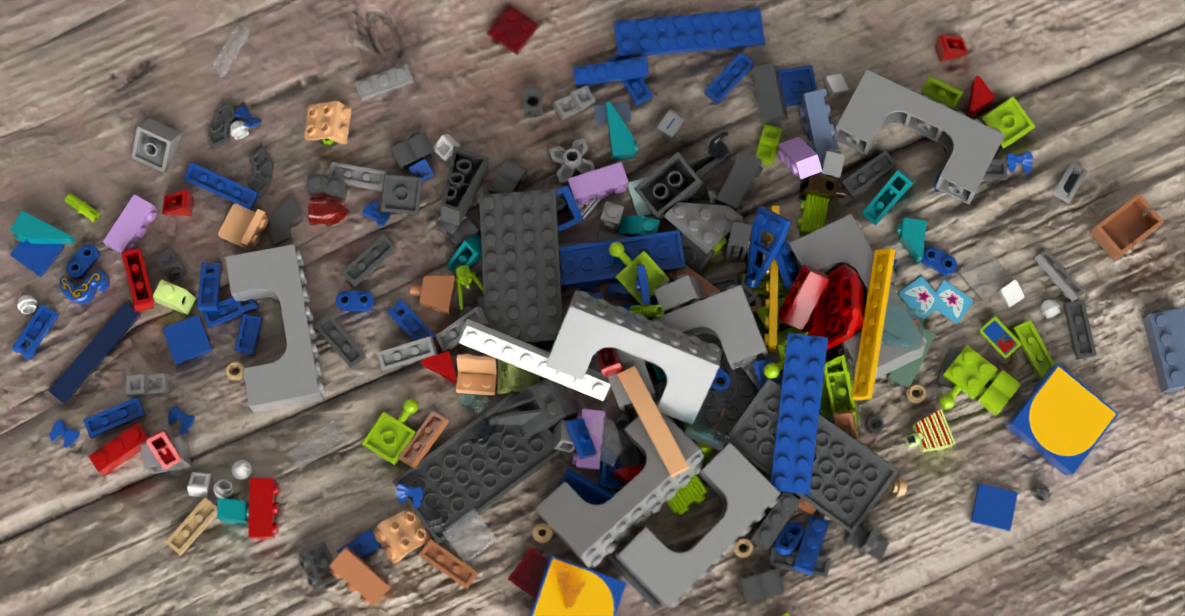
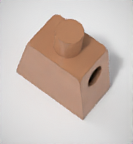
M424 276L422 285H411L410 295L420 296L419 302L422 307L450 315L456 277Z

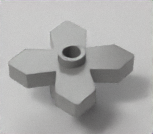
M584 138L574 141L572 147L567 150L561 146L549 149L552 162L562 165L557 172L560 185L568 183V178H572L575 172L581 175L595 170L592 161L583 159L588 151Z

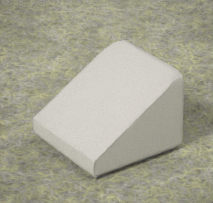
M842 74L825 77L824 82L831 97L849 91Z
M444 134L433 146V150L444 161H447L453 155L454 146L460 148L461 145L449 134Z
M1016 279L998 292L1009 308L1025 298Z
M192 472L187 486L188 495L207 498L212 475Z

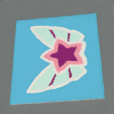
M920 276L898 293L915 315L921 318V321L945 304L923 276Z
M945 280L936 290L937 295L945 303L937 311L958 324L974 300Z

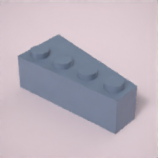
M826 89L804 93L800 107H798L799 117L804 120L802 125L804 135H808L809 139L807 145L818 154L820 165L823 152L829 151V149L839 150L837 140L833 141V137H835L834 124L829 123L830 106L825 105Z
M1185 308L1149 314L1143 319L1161 393L1181 390L1185 387Z

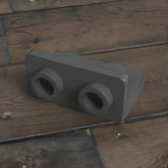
M325 541L306 548L299 554V563L305 569L307 581L314 590L338 580L330 572L332 568L329 565L333 562V558Z

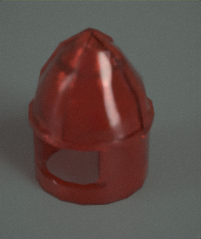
M311 197L309 200L308 218L311 226H316L317 224H325L327 227L334 226L345 220L350 213L347 206L336 198Z

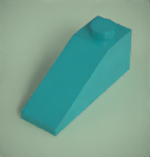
M606 102L612 160L635 159V152H638L637 141H634L633 134L612 104Z
M903 169L897 170L861 214L876 226L915 183V180Z
M24 211L20 212L10 229L15 235L14 238L22 243L27 241L31 244H75L76 242L71 235Z

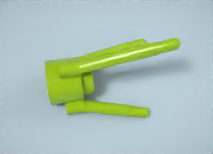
M462 265L455 271L461 310L464 308L462 285L469 288V284L474 280L484 294L483 285L477 278L476 273L471 272L468 265Z

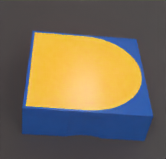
M1056 364L1047 370L1034 387L1030 397L1020 405L1005 427L1026 444L1034 447L1045 460L1066 476L1074 474L1119 413L1062 366Z
M550 556L539 583L538 595L531 606L528 616H615L626 582Z

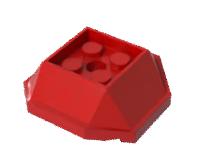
M843 265L826 274L830 279L828 287L823 291L817 307L813 309L810 315L809 322L802 330V332H808V335L828 337L827 350L852 338L854 332L863 327L865 314L864 285L858 279V274L847 265Z

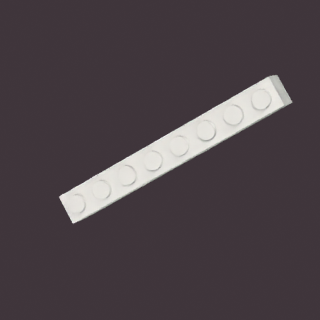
M466 320L459 335L460 344L601 401L604 400L611 386L608 377L587 368L581 381L546 367L550 352L472 320Z

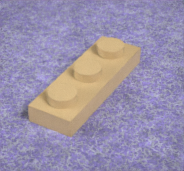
M205 497L165 543L181 556L217 516V507Z

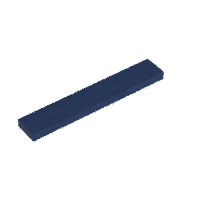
M124 303L52 386L49 392L65 404L141 315L138 312H134V309L127 303Z

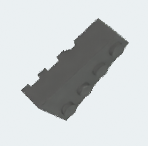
M454 146L441 205V220L457 226L460 225L488 174V157Z

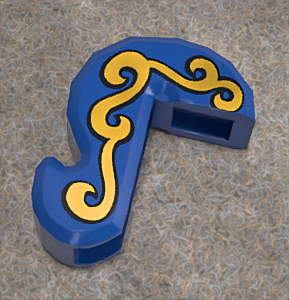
M95 270L77 287L64 275L60 279L61 292L69 300L80 305L91 302L95 298L97 289L105 292L110 286L109 277L99 270Z

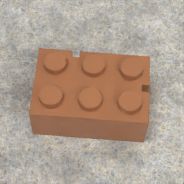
M1138 193L1099 223L1090 233L1109 256L1116 261L1157 230L1164 221L1153 209L1146 216L1143 215L1150 205Z
M348 546L329 565L332 568L330 572L337 579L342 577L346 581V587L352 592L357 590L361 594L360 599L368 606L370 604L375 606L391 588V584L379 573L376 575L374 573L375 570Z

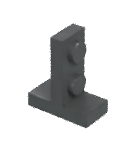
M858 527L853 534L849 532L844 542L881 561L889 545V542L881 539L882 537L879 536L881 530L875 527L870 531Z

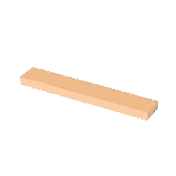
M633 366L617 374L671 478L689 469L636 367Z

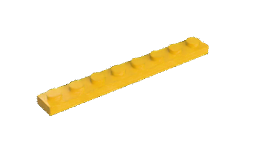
M772 206L771 211L779 214V206ZM767 232V241H770L771 244L774 237ZM774 258L766 272V275H770L769 281H766V293H769V299L765 300V310H769V316H765V328H768V334H765L764 345L768 346V353H776L778 265Z
M892 248L875 250L851 395V398L855 400L872 399L895 257V250Z

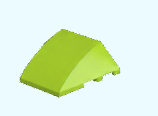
M843 354L825 363L819 413L825 418H833V413L853 410L856 428L859 430L857 403L855 399L851 398L853 388L851 371L846 356Z

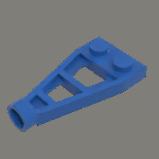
M758 206L752 225L748 272L744 280V284L752 288L759 287L760 280L765 276L785 241L791 223L787 218L764 206ZM763 230L774 237L769 248L761 245V233ZM758 250L766 254L762 266L756 263Z

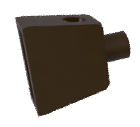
M816 173L801 180L799 199H805L808 194L829 198V202L835 197L844 199L846 187L838 186V178Z

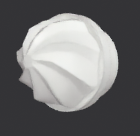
M234 121L231 125L230 133L236 140L243 139L249 135V128L243 126V121Z
M22 295L18 299L17 307L21 310V313L31 314L36 311L37 301L32 295Z
M1054 300L1044 301L1041 306L1042 315H1045L1046 319L1061 313L1059 310L1060 305Z
M245 460L235 462L232 467V474L240 480L248 478L252 472L250 463Z
M225 479L219 480L213 487L215 497L222 499L230 497L233 493L232 483Z

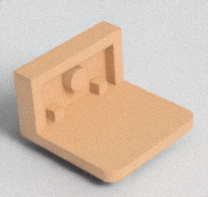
M339 101L309 105L304 135L305 140L312 141L330 138L340 144H347L351 108Z
M233 204L218 235L226 241L252 251L259 241L262 230L267 226L268 217L265 212L259 209L254 212L239 204Z
M408 508L382 521L373 531L375 539L381 544L387 558L392 561L393 565L399 562L407 553L428 543L431 539L428 531L412 508Z

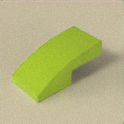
M767 124L764 125L755 157L762 160L761 164L772 166L783 129Z

